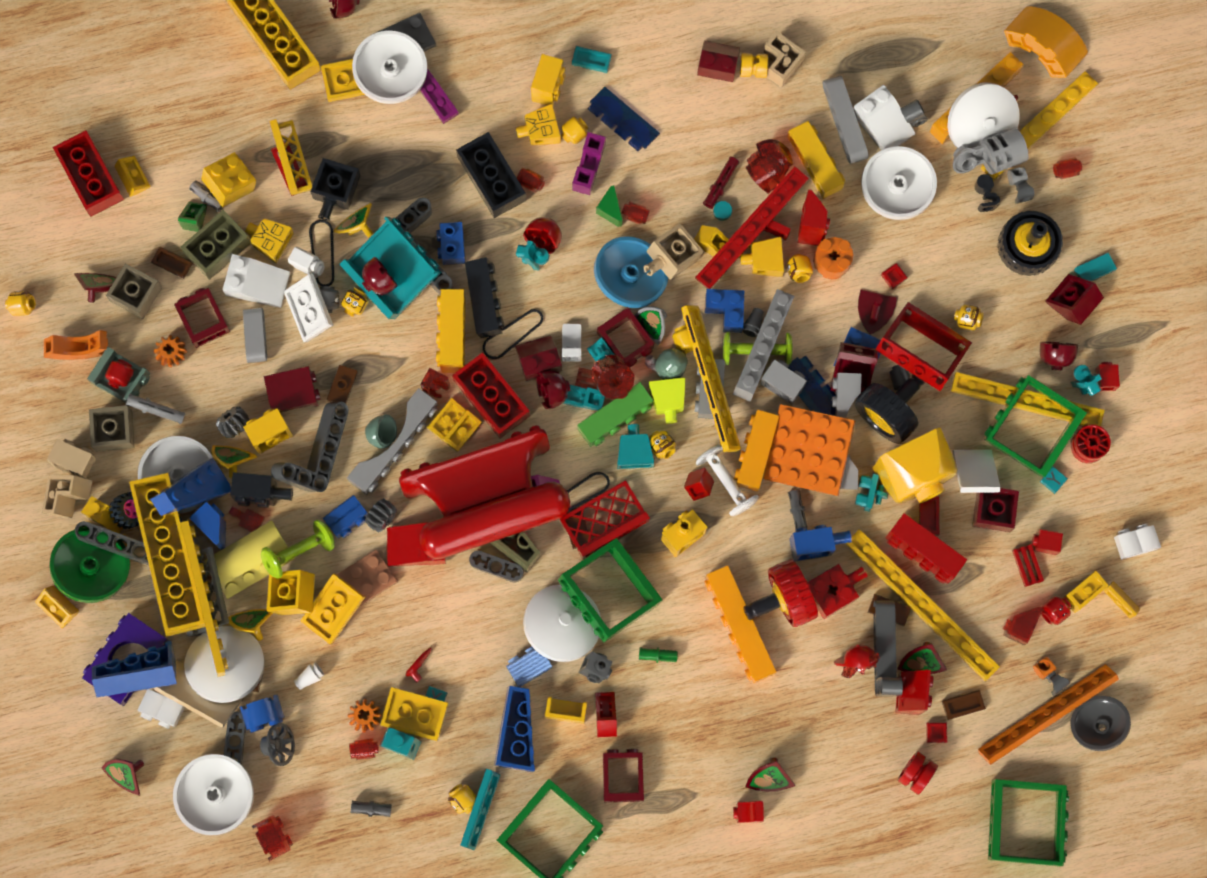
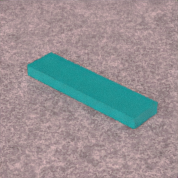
M486 769L460 846L471 850L476 849L500 778L499 773Z

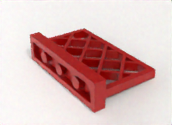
M625 480L566 514L559 520L577 548L582 560H584L615 538L620 539L649 522L650 517L644 511ZM625 487L628 492L627 500L617 498V490ZM603 498L612 499L610 509L599 507L600 501ZM615 500L626 503L623 513L612 510ZM627 505H636L640 512L635 515L626 514ZM588 507L596 509L594 519L583 517L584 509ZM598 510L609 512L607 523L596 520ZM611 513L621 515V523L618 525L610 524ZM571 517L578 518L577 529L569 527L566 520ZM581 520L593 522L590 532L579 530ZM594 524L606 525L604 533L601 535L592 533ZM578 533L589 535L588 542L582 546L576 540Z

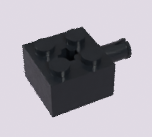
M322 158L311 189L313 199L323 202L318 218L322 220L326 218L325 221H329L334 206L349 210L360 179L358 168Z
M233 472L230 496L239 506L249 507L250 504H257V507L269 508V506H275V499L292 501L293 488H277V482L269 475Z

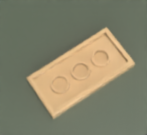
M176 659L177 684L154 688L155 691L221 728L224 727L243 701V698L232 702L219 703L204 699L191 688L185 674L184 662Z

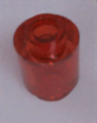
M1076 157L1057 161L1056 164H1053V172L1056 179L1078 176L1080 171H1082V163Z
M522 168L517 175L520 185L534 193L541 191L545 185L544 177L529 168Z
M629 201V204H624L621 214L624 215L623 219L637 224H646L650 210L646 209V206Z
M373 738L354 740V743H349L351 759L376 758V754L379 753L378 741L374 742Z

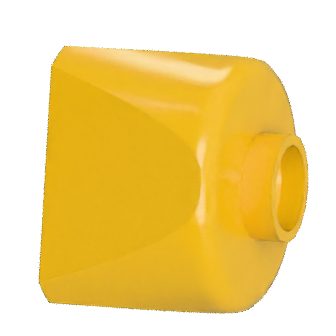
M941 427L879 457L872 468L876 475H879V479L887 492L899 504L917 498L920 504L934 498L945 491L942 484L953 478L958 471Z

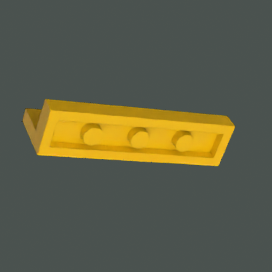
M277 119L269 121L291 195L310 191L312 183L293 120L279 124ZM291 126L292 132L289 137L281 134L280 129ZM289 143L297 146L294 154L286 151ZM294 160L302 163L299 171L291 168ZM299 177L307 180L308 185L297 188L296 182Z

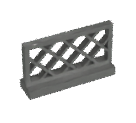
M207 547L200 550L201 556H197L198 562L203 563L204 566L203 582H207L206 579L209 573L212 576L211 583L207 582L210 593L206 595L208 601H211L212 593H216L215 602L212 601L214 612L211 615L212 620H215L217 610L220 612L221 621L217 620L218 627L229 623L213 549L212 547ZM204 554H207L208 558L206 565L202 562ZM206 627L188 631L187 636H200L202 633L207 632Z

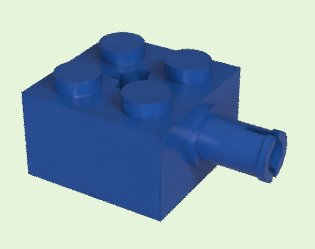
M826 525L815 526L813 530H807V528L796 529L789 539L792 557L795 562L832 556L836 550V544L852 542L850 530L833 533L832 527H826Z

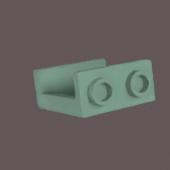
M107 347V350H105L87 379L91 384L126 403L129 394L139 397V390L148 383L150 372ZM122 359L132 365L131 368L134 370V374L126 387L120 386L117 389L108 384L109 380L106 379L105 373L112 361Z

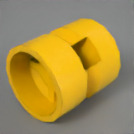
M741 53L740 77H751L752 75H755L756 78L767 77L768 54L753 56L752 53Z

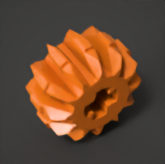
M169 335L168 340L161 337L163 342H156L158 348L154 349V353L157 354L156 360L161 361L162 366L168 363L169 368H172L173 363L179 366L178 360H185L182 354L187 353V350L184 348L186 344L180 342L178 336L173 339L172 335ZM173 348L174 352L168 354L167 351L170 352L169 349Z
M363 699V705L358 700L355 701L358 707L350 706L354 713H349L348 717L354 719L349 724H356V731L361 726L363 733H366L367 726L373 731L374 727L371 724L374 723L378 726L380 724L375 720V718L382 717L379 713L375 714L380 710V707L376 706L373 708L374 701H371L367 706V699ZM363 711L370 714V716L367 715V720L360 719Z

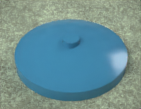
M619 237L607 242L601 248L594 262V276L599 288L610 300L624 307L642 308L654 303L662 295L668 282L666 274L660 269L652 276H648L647 273L650 270L646 273L644 271V266L653 261L646 252L651 244L635 237Z

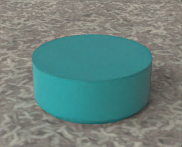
M719 201L714 206L713 214L716 219L725 221L730 218L732 207L726 201Z

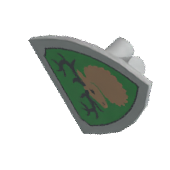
M653 306L644 307L634 316L649 337L659 345L665 335V318H667V314L661 308Z

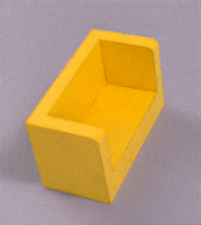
M1095 571L1063 598L1070 602L1071 610L1076 613L1109 585Z
M548 697L545 718L584 724L587 702L579 703Z

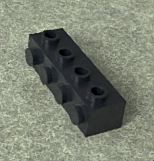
M487 257L465 262L476 334L480 338L503 334L502 327H504L503 317L499 314L501 303L500 299L496 296L498 285L497 281L493 278V274H495L493 262L491 263Z

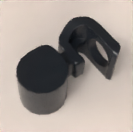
M982 174L978 177L975 183V190L983 195V200L989 199L992 202L981 203L978 207L979 212L993 211L1000 202V197L994 192L991 193L994 182L992 177L987 174Z

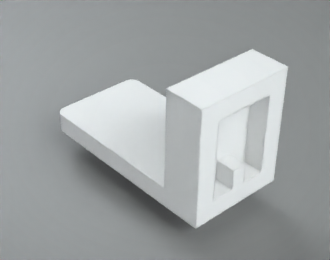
M581 324L562 325V362H581Z

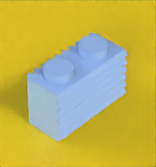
M533 647L528 648L524 656L519 658L517 655L511 658L506 666L518 687L523 686L552 668L548 658L539 654Z

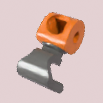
M1045 656L1033 665L1034 671L1042 680L1047 679L1049 683H1053V691L1051 692L1053 696L1070 684L1067 678L1055 673L1057 668L1048 657Z

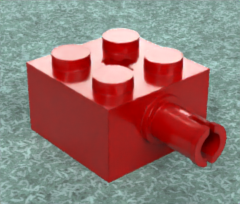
M837 564L807 582L813 594L817 610L824 620L859 598L854 585L868 577L866 572L861 574L864 571L862 566L847 575L841 566ZM829 588L835 590L834 595L827 593Z

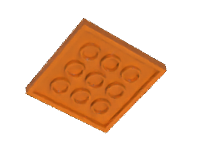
M780 404L778 411L779 419L763 479L839 496L856 421Z

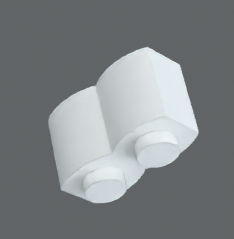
M297 246L294 247L288 258L289 264L293 265L294 268L306 274H314L315 278L321 276L325 268L324 262L316 255Z
M1146 523L1137 526V530L1130 531L1128 528L1118 532L1119 535L1114 537L1121 560L1161 548L1154 525L1148 526Z
M147 689L137 711L141 712L140 717L149 721L152 718L159 720L158 725L169 729L170 726L176 727L185 707L168 697Z

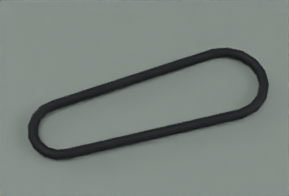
M317 220L309 228L311 251L315 255L312 238L313 226L320 222L327 224L330 228L332 279L330 283L322 284L317 277L316 282L320 286H330L333 284L335 277L333 228L328 221Z
M531 309L502 328V331H504L505 329H507L508 327H510L511 325H513L514 323H516L517 321H519L520 319L524 318L532 312H537L541 316V320L537 325H535L531 330H529L525 335H523L519 340H517L513 345H511L499 356H490L486 352V343L495 336L488 337L483 343L484 354L491 359H499L503 357L507 352H509L513 347H515L519 342H521L525 337H527L531 332H533L537 327H539L542 324V312H540L537 309Z
M594 472L568 489L567 492L569 493L594 475H602L607 480V485L603 490L570 507L568 512L605 492L610 485L609 477L605 473Z

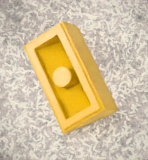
M135 155L117 160L115 169L130 197L151 187Z
M1114 581L1104 589L1109 598L1129 618H1133L1139 613L1140 608Z
M53 585L45 588L35 601L61 628H64L79 612Z

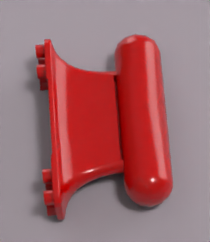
M535 425L527 433L514 432L511 438L503 442L440 463L430 465V463L424 462L420 464L419 469L413 471L409 468L401 471L399 483L404 496L407 498H415L421 495L428 496L436 503L443 514V518L424 525L420 532V547L427 556L433 559H443L558 520L567 514L571 501L570 495L563 485L557 482H547L533 487L532 461L535 457L545 454L550 449L546 431L541 429L540 426Z

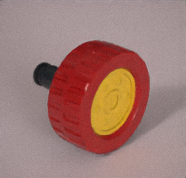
M793 559L783 561L768 569L772 594L743 607L748 620L780 608L793 627L801 626L818 617L817 606L810 587L801 569Z

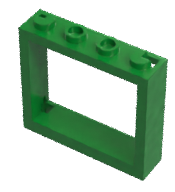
M1027 375L1024 378L1021 377L1016 383L1017 390L1014 394L1010 393L1005 400V403H1007L1004 410L1000 409L996 414L995 419L997 421L993 426L989 425L984 435L986 437L984 441L1043 478L1046 477L1087 412ZM1027 385L1074 414L1040 467H1037L994 439L995 434Z
M617 538L564 572L558 579L562 590L570 596L571 603L574 607L579 608L584 621L588 624L590 623L594 629V634L598 635L604 643L656 608L663 601ZM607 552L612 555L647 602L645 606L610 630L571 578V576Z
M548 779L499 836L497 841L539 878H548L507 841L549 791L552 790L594 826L593 830L552 877L564 878L562 875L565 871L571 872L576 866L577 862L575 859L579 855L584 856L591 848L588 845L591 840L597 841L602 835L603 831L601 829L603 825Z
M1000 779L992 780L988 860L1057 867L1064 866L1067 857V851L1064 850V842H1067L1068 839L1065 822H1068L1069 818L1068 810H1066V802L1069 801L1067 785ZM1003 787L1056 792L1053 860L1000 855Z

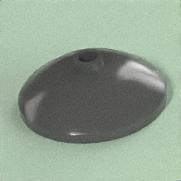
M1094 696L1075 708L1070 726L1074 738L1080 745L1093 751H1107L1117 747L1127 738L1131 729V718L1127 708L1119 700L1110 696ZM1102 727L1106 728L1104 731H1100Z

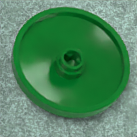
M82 527L78 533L81 536H86L90 530L87 527ZM74 529L62 536L55 544L50 556L49 569L55 586L65 596L78 602L97 603L111 598L120 591L129 574L130 559L78 540ZM100 534L97 540L100 543H105L109 537L106 534ZM122 541L116 543V547L119 550L126 548Z

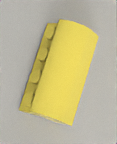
M273 521L266 523L214 554L222 592L227 599L269 575L261 559L262 548H270L274 554L288 548ZM295 558L281 564V567L293 561Z

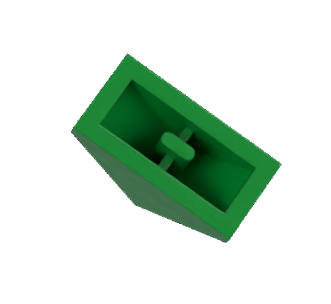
M613 185L610 186L596 207V214L621 227L622 216Z
M189 201L178 217V222L182 229L198 232L203 227L207 204Z

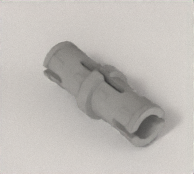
M197 180L190 185L189 190L199 196L203 203H207L217 212L223 209L210 190L201 185Z

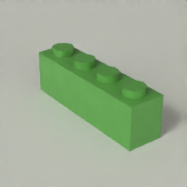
M639 382L579 423L577 429L590 447L593 445L599 446L605 441L604 438L609 434L613 436L618 433L622 425L625 423L629 425L634 422L638 414L641 412L645 414L650 411L653 399Z

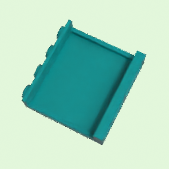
M385 217L386 222L349 260L344 259L339 265L388 319L395 320L432 283L441 271L438 269V263L434 259L427 257L426 250L413 241L414 237L408 231H404L401 228L402 224L395 217ZM373 257H377L398 285V287L387 294L379 295L372 290L368 292L362 284L364 282L362 270L365 264Z

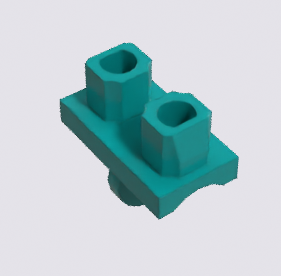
M527 241V245H518L516 256L522 258V262L530 265L534 270L539 271V265H544L549 261V252L543 248L539 249L533 241Z
M602 337L587 348L607 377L622 366Z
M1079 365L1075 368L1074 377L1078 381L1070 382L1072 387L1079 388L1082 395L1089 394L1092 396L1101 391L1098 381L1102 379L1100 374H1091L1089 367L1086 365Z
M873 474L872 477H860L859 487L868 489L867 495L857 493L855 504L864 507V511L870 512L874 497H876L875 504L881 505L882 499H888V494L884 492L883 485H879L878 491H876L879 475Z

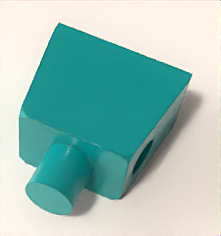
M639 424L628 425V435H621L617 469L654 468V458L648 434L639 433Z
M387 727L380 743V747L412 760L415 759L421 745V741L417 738Z

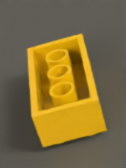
M441 289V295H437L438 312H440V314H437V325L440 332L436 333V343L440 351H436L437 367L441 368L442 373H456L465 366L466 299L464 289Z

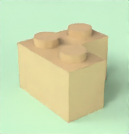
M778 31L767 41L763 52L775 61L768 70L767 78L782 88L804 61L806 54L804 50Z
M57 439L47 461L57 469L86 479L96 457L92 454L93 451L82 446L79 449L70 440L64 439V441Z
M49 475L42 513L58 518H72L76 499L89 500L92 480L72 475Z

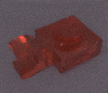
M232 506L228 512L229 515L240 520L238 526L249 532L260 528L265 519L264 516L248 508L244 513Z

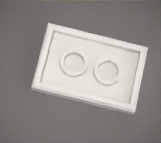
M308 274L284 291L303 342H309L333 326L314 274Z
M953 450L961 493L1000 492V483L992 450Z

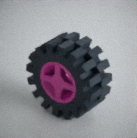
M132 492L115 497L114 501L110 503L113 507L109 508V511L113 512L110 514V518H115L113 523L118 522L117 526L119 528L123 526V529L138 526L139 521Z

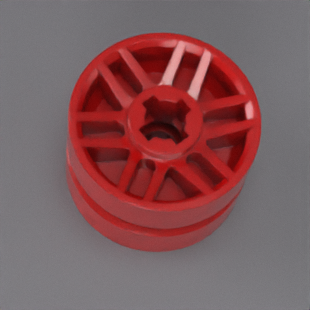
M1098 425L1083 427L1071 440L1073 456L1078 461L1086 464L1099 461L1107 454L1111 446L1108 432Z
M918 751L911 757L897 779L904 786L909 785L913 781L910 790L917 795L924 790L938 768V765L931 760H928L923 765L926 756Z

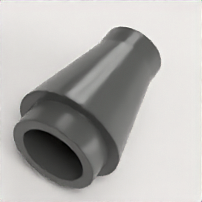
M759 308L753 309L743 325L744 334L749 337H757L762 326L763 310Z

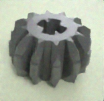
M240 406L232 407L230 410L222 413V416L217 419L216 426L223 436L234 438L236 435H240L242 431H245L243 427L250 419Z
M383 498L373 505L366 515L365 522L371 529L379 533L385 530L393 521L397 509L390 501Z

